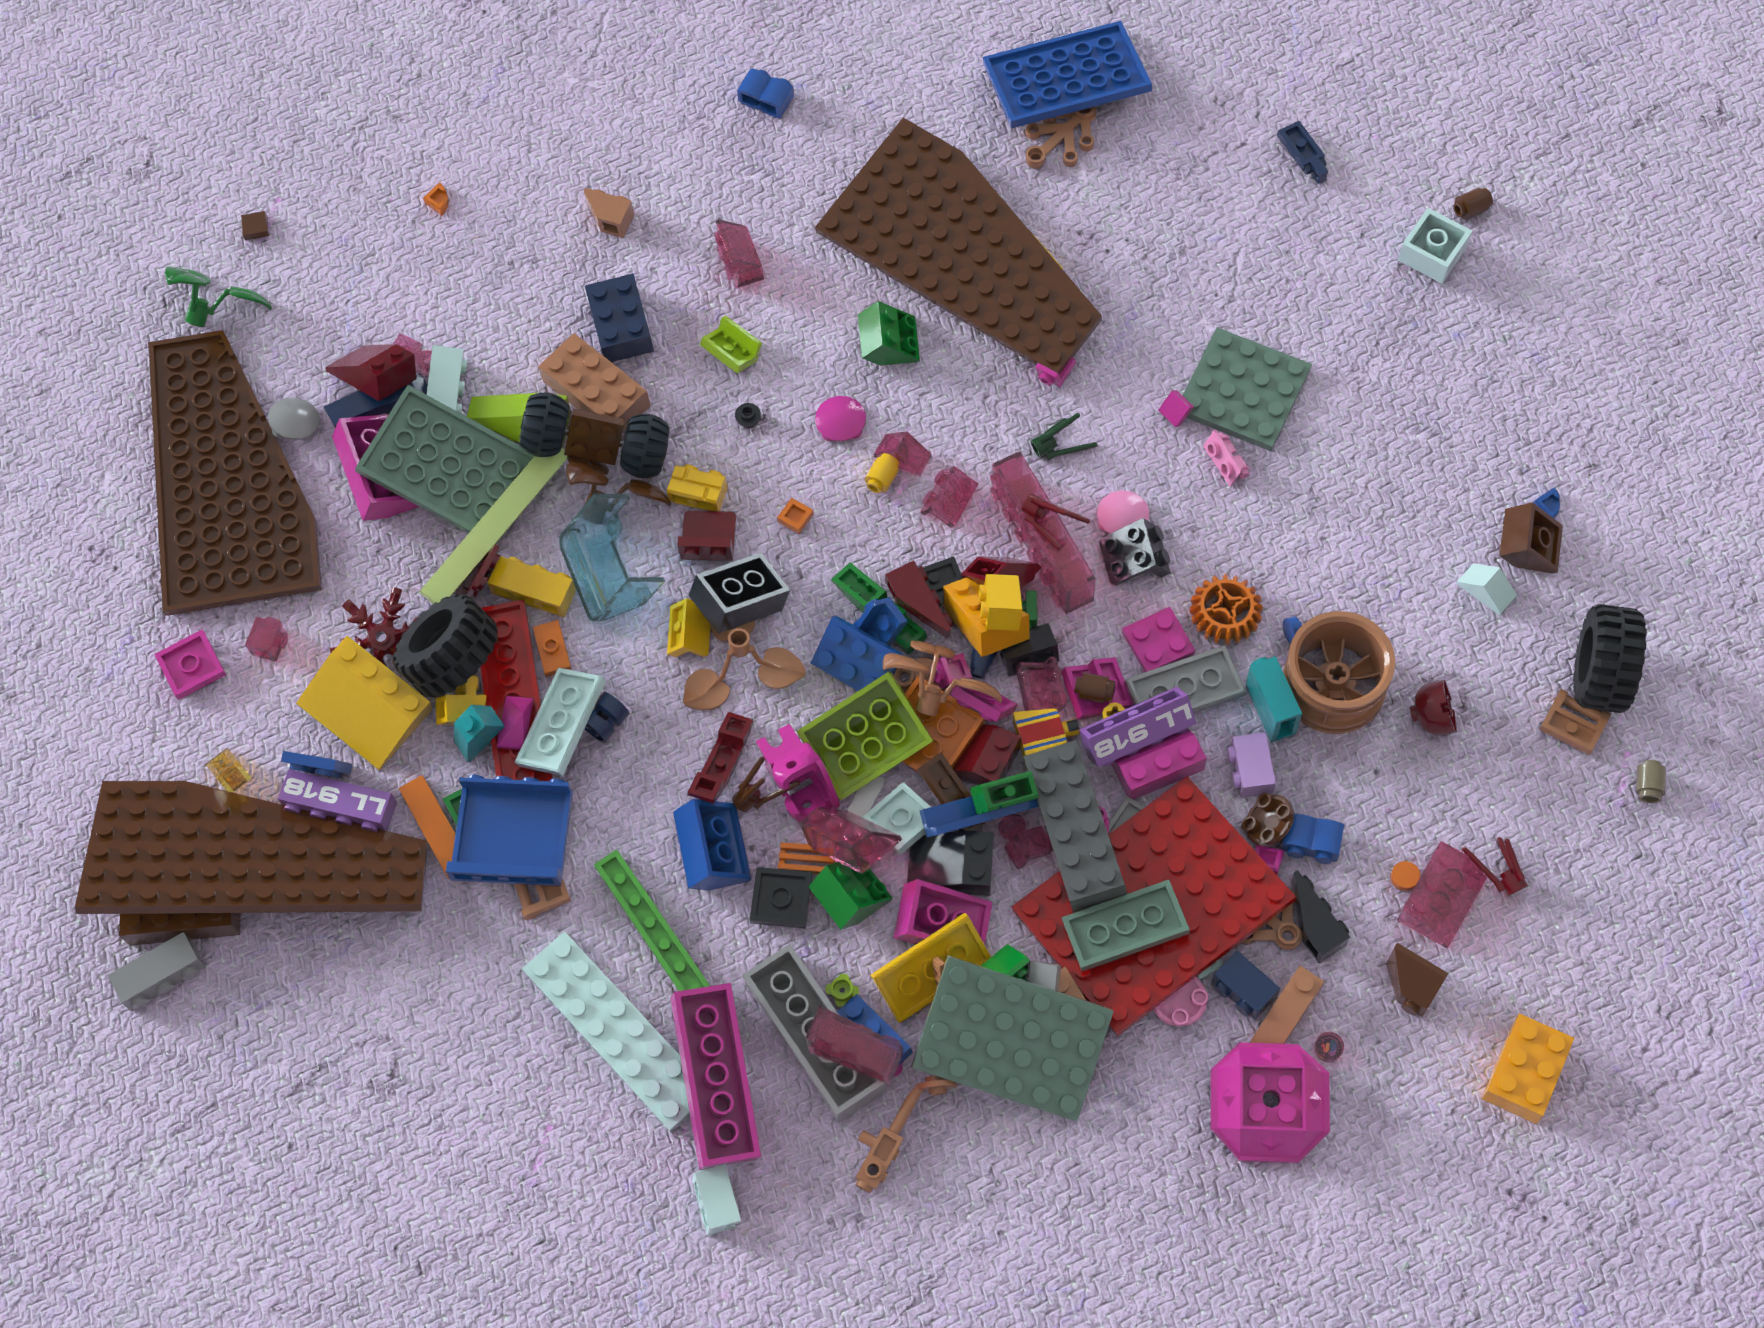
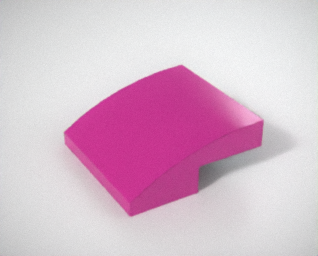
M1116 657L1093 659L1088 665L1069 666L1061 671L1078 720L1102 716L1103 709L1110 703H1119L1125 709L1133 705ZM1084 672L1107 676L1109 680L1116 681L1112 702L1105 701V704L1080 700L1079 694L1074 693L1077 677L1082 678Z

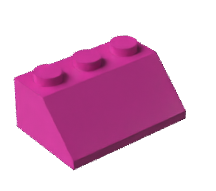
M1188 729L1183 733L1172 734L1158 744L1147 745L1133 755L1120 757L1111 766L1126 796L1135 800L1180 781L1186 776L1189 777L1203 771L1207 758L1196 736Z

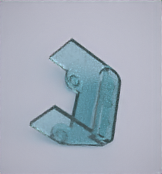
M594 493L563 530L559 538L560 550L587 617L591 621H605L645 605L665 583L664 577H628L614 544L623 529L618 512L630 500L629 494Z

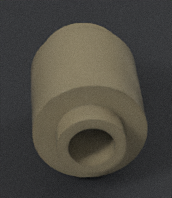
M1646 760L1643 764L1637 766L1636 793L1639 795L1641 802H1661L1662 796L1665 795L1666 767L1661 765L1659 761Z

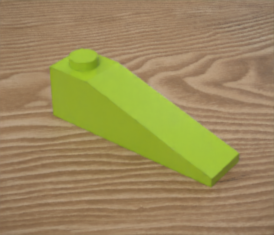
M537 393L472 396L467 417L494 432L506 436L508 440L514 443L516 441L519 442L527 400L531 395ZM558 395L569 404L566 395ZM569 404V414H568L567 424H569L570 415H571V407H570V404ZM564 434V439H563L562 448H563L564 441H565V437H566L565 434Z

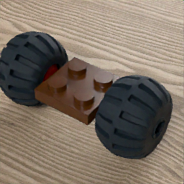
M540 392L528 398L523 414L519 443L529 454L536 457L557 455L561 451L565 434L568 437L564 455L615 465L619 447H622L620 466L628 474L636 478H651L660 474L666 457L670 432L669 425L660 417L653 414L632 416L627 423L624 437L622 432L625 419L573 408L571 422L568 425L569 404L563 398L550 392Z

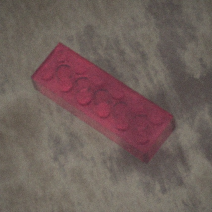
M1021 451L993 463L992 475H990L992 487H990L991 495L996 502L1000 501L1003 506L1002 512L1006 521L1013 523L1015 527L1014 533L1019 543H1024L1027 547L1026 553L1030 562L1038 563L1042 567L1039 571L1040 579L1045 586L1049 585L1052 590L1051 596L1055 605L1058 608L1062 607L1064 613L1068 614L1093 602L1096 578L1059 515L1049 510L1044 519L1038 518L1036 520L1059 543L1061 550H1057L1032 524L1024 520L1027 514L1022 512L1021 508L1029 494L1033 493L1045 501L1051 502Z

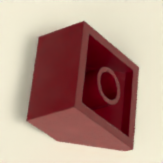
M982 725L953 767V770L958 777L975 785L1005 778L1020 750L1021 736L997 725Z

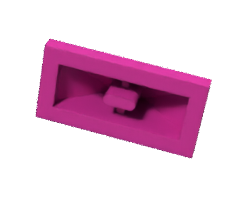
M506 696L501 721L505 727L499 732L498 748L521 749L528 734L533 698Z

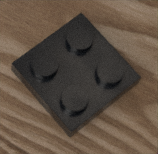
M757 867L750 924L806 929L811 893L808 886L812 883V872Z

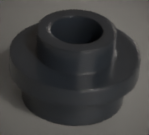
M744 403L736 409L735 418L739 425L745 428H752L760 421L761 412L755 404ZM747 412H751V413H752V414L749 415V416L743 415V414H745V413H747Z

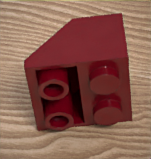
M978 556L962 572L961 576L963 579L967 577L979 585H984L986 574L1017 575L1021 590L1035 578V574L1042 567L1038 563L1010 557Z

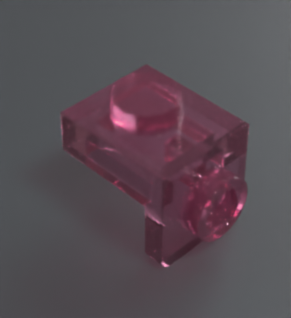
M1042 826L1017 832L1005 845V850L1016 869L1023 868L1029 860L1049 855L1053 851L1050 839Z

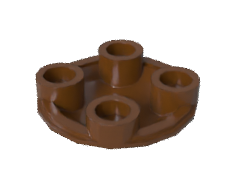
M1262 793L1258 796L1247 817L1243 819L1241 827L1254 844L1260 846L1274 845L1281 841L1291 829L1294 822L1292 804L1283 796Z

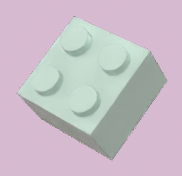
M1427 208L1403 242L1398 261L1443 284L1467 249L1472 230Z

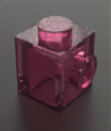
M256 617L245 646L252 656L277 661L281 649H284L287 645L288 633L280 620L273 617H266V619Z

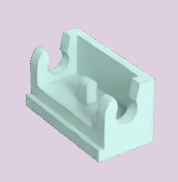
M726 1164L694 1172L692 1183L706 1235L710 1236L735 1228V1224L740 1223L741 1219Z

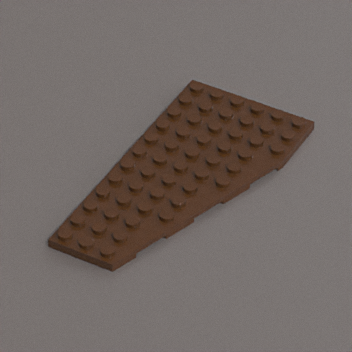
M904 117L815 226L816 233L1035 365L1040 363L1059 375L1102 321V315L967 156L961 150Z
M213 331L148 342L162 612L165 616L322 590L316 519L276 437L272 433L265 414L224 331Z
M102 781L75 910L76 914L422 911L427 841L378 829L377 832L361 828L362 824L352 822L351 826L336 823V818L327 816L326 820L310 817V812L301 810L300 814L285 811V806L188 781Z

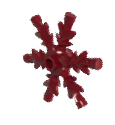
M392 587L389 601L385 598L382 599L385 612L379 611L384 618L380 624L373 623V613L368 617L365 604H362L359 609L348 599L342 605L352 615L347 621L360 624L356 629L367 630V637L362 640L355 636V642L364 649L372 650L373 656L385 666L383 657L386 654L394 656V653H396L395 648L401 640L403 633L409 629L406 621L401 629H396L393 626V621L401 617L395 614L405 606V603H398L402 589ZM382 634H386V639L379 642L378 638ZM336 647L330 648V653H332V651H333Z

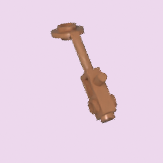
M938 1076L925 1077V1082L918 1083L907 1095L889 1129L883 1127L878 1137L864 1130L862 1131L858 1141L869 1146L871 1150L855 1177L857 1180L855 1185L871 1193L873 1189H877L880 1182H884L888 1174L886 1172L892 1160H896L900 1152L898 1148L904 1138L899 1136L922 1091H929L931 1096L947 1094L948 1089L957 1088L958 1083ZM870 1166H874L877 1168L878 1173L870 1175L867 1169Z

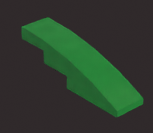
M850 562L831 579L832 583L862 613L865 611L866 604L871 600L888 598L886 591ZM894 602L908 621L894 640V643L907 654H910L915 650L910 645L911 641H924L928 636L926 631L908 618L906 611Z

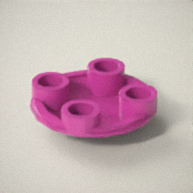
M836 396L827 399L819 406L815 416L817 429L826 441H846L859 438L862 435V429L866 421L863 406L857 400L848 396Z

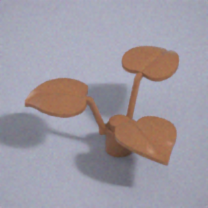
M755 621L719 634L711 626L713 635L720 641H728L729 651H727L722 672L719 677L710 669H699L693 672L685 683L683 703L689 708L702 711L712 710L724 704L729 697L730 688L722 680L726 676L733 656L744 657L751 653L756 662L761 664L758 669L759 679L764 685L773 689L786 688L802 679L806 674V669L797 656L789 650L780 647L767 649L764 653V660L761 659L756 653L755 647L750 645L749 635L755 627Z
M911 641L910 645L912 648L933 654L934 656L929 682L926 685L925 673H928L930 670L928 666L900 654L888 653L884 656L883 670L902 668L919 672V699L916 710L920 713L936 716L940 702H946L947 696L955 686L985 693L997 699L1001 704L1002 697L995 687L975 679L963 677L961 679H954L943 694L940 693L942 688L933 685L939 656L950 659L955 656V652L947 647L932 645L924 641Z

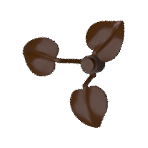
M567 456L569 463L566 473L570 485L580 483L592 484L591 492L581 512L587 519L601 521L605 509L611 510L614 502L626 490L646 498L661 501L669 507L671 506L667 495L659 487L636 479H631L629 483H625L608 501L607 494L596 490L597 485H608L609 481L605 476L609 473L608 466L605 463Z

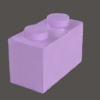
M1266 732L1233 736L1231 746L1227 747L1229 763H1234L1235 772H1232L1234 789L1239 788L1240 798L1261 795L1262 793L1272 794L1276 781Z

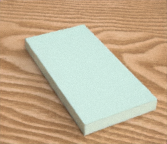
M558 668L515 763L519 767L563 776L606 680L599 675Z

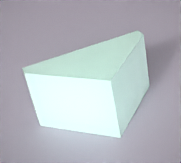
M1473 563L1456 583L1499 616L1517 596L1499 567Z

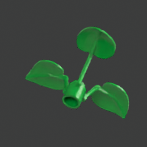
M168 266L165 269L164 273L168 285L177 283L192 285L191 301L185 318V322L191 325L205 327L208 314L214 315L215 309L227 295L263 304L270 311L272 309L270 303L259 293L231 286L230 289H225L210 308L208 306L209 301L198 298L199 286H207L210 283L209 277L203 273L179 267Z

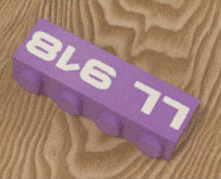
M1175 687L1080 729L1079 732L1088 759L1097 767L1111 765L1116 759L1125 755H1133L1147 745L1158 744L1172 734L1183 733L1188 730V727L1197 723L1188 695L1180 688Z
M288 769L277 798L285 806V811L300 814L301 810L310 812V817L326 820V817L330 816L336 818V823L351 826L352 822L362 824V829L377 832L378 829L388 830L397 805V801L392 793Z

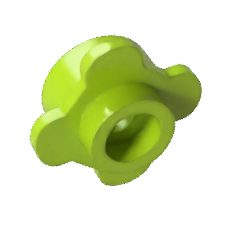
M840 974L838 978L834 979L831 984H827L825 988L826 994L834 998L837 1007H842L856 994L859 995V988L853 986L847 974ZM841 988L845 989L844 993L840 992Z

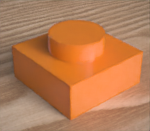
M791 498L778 515L777 521L800 534L813 517L814 512L813 509Z

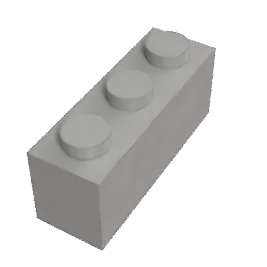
M182 932L112 972L108 977L121 1003L131 1011L144 1007L149 1003L150 999L159 994L162 995L170 992L174 985L181 981L196 977L200 970L206 968L193 941Z

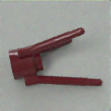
M1033 493L1027 496L1021 508V511L1027 514L1024 520L1032 524L1057 550H1061L1059 543L1036 519H1044L1048 511L1051 510L1078 521L1090 523V519L1049 503Z
M1501 837L1497 838L1501 852L1509 867V870L1500 874L1501 881L1466 846H1463L1462 851L1494 883L1499 893L1505 890L1507 895L1510 896L1529 886L1520 869L1509 839L1503 841Z

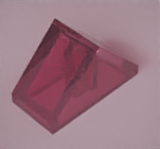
M908 431L885 434L874 453L875 458L880 457L883 453L892 455L900 463L898 468L919 477L932 456Z

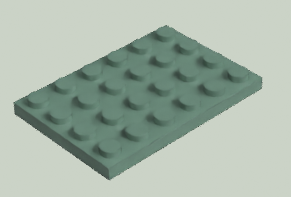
M407 385L357 464L355 472L469 533L534 458V455L529 454L521 446Z
M948 955L911 1067L1078 1121L1114 1010Z

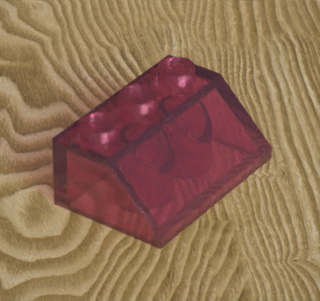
M819 806L799 822L811 849L861 874L902 840L900 835L847 810Z
M1440 841L1397 921L1448 949L1487 877L1465 853Z

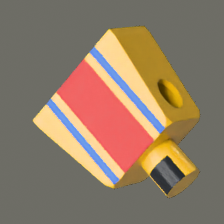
M1055 708L1013 713L1015 732L1021 736L1020 749L1023 759L1026 755L1067 743L1066 738L1080 734L1077 719L1061 722L1058 710Z

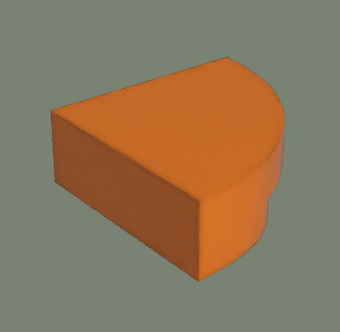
M440 182L423 197L424 203L441 216L446 212L449 199L444 186Z

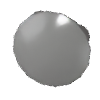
M285 398L276 402L270 408L268 421L275 437L306 441L313 438L314 432L318 429L320 417L316 408L306 400Z

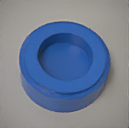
M1295 616L1283 620V631L1290 644L1294 635L1302 626L1300 620Z

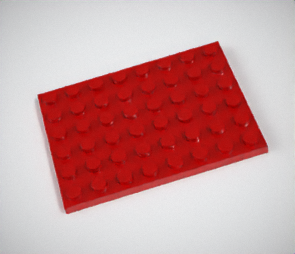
M1188 776L1108 834L1127 894L1169 879L1190 929V934L1082 972L1062 922V917L1072 914L1073 911L1060 871L1012 906V911L1055 963L1061 965V968L1066 967L1084 998L1089 1002L1114 1010L1109 1028L1117 1037L1296 901V896Z

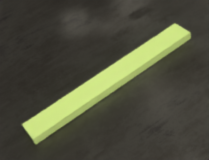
M561 448L557 455L550 457L534 456L422 587L419 593L433 604L440 602L442 598L451 597L566 462L567 455H564L565 450Z

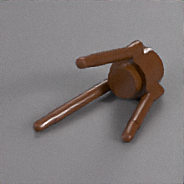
M760 757L745 780L738 786L739 791L733 795L732 801L735 807L742 812H748L753 807L759 809L764 803L800 785V781L796 780L790 783V788L786 790L780 788L763 798H759L761 796L759 788L765 782V779H759L754 785L749 783L765 760L764 757Z

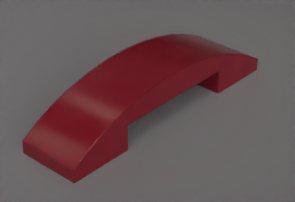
M731 712L727 713L718 730V739L702 771L697 772L687 792L688 796L714 803L719 798L742 755L753 725V719Z

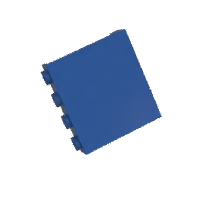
M469 775L468 778L459 777L462 792L452 861H447L446 873L451 881L561 886L573 796L569 782L562 779H550L549 782L539 781L531 777H525L522 780H512L506 776H497L495 779H486L480 775Z

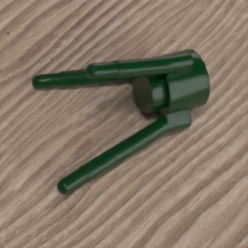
M1079 413L1068 419L1063 418L1043 434L1030 440L1036 455L1039 458L1046 456L1048 461L1057 456L1097 447L1098 444L1093 442L1054 451L1057 443L1053 436L1080 417Z

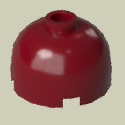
M1445 680L1432 681L1423 685L1415 695V705L1410 706L1413 722L1418 721L1424 731L1436 736L1457 732L1455 711L1451 706L1450 701L1452 698Z

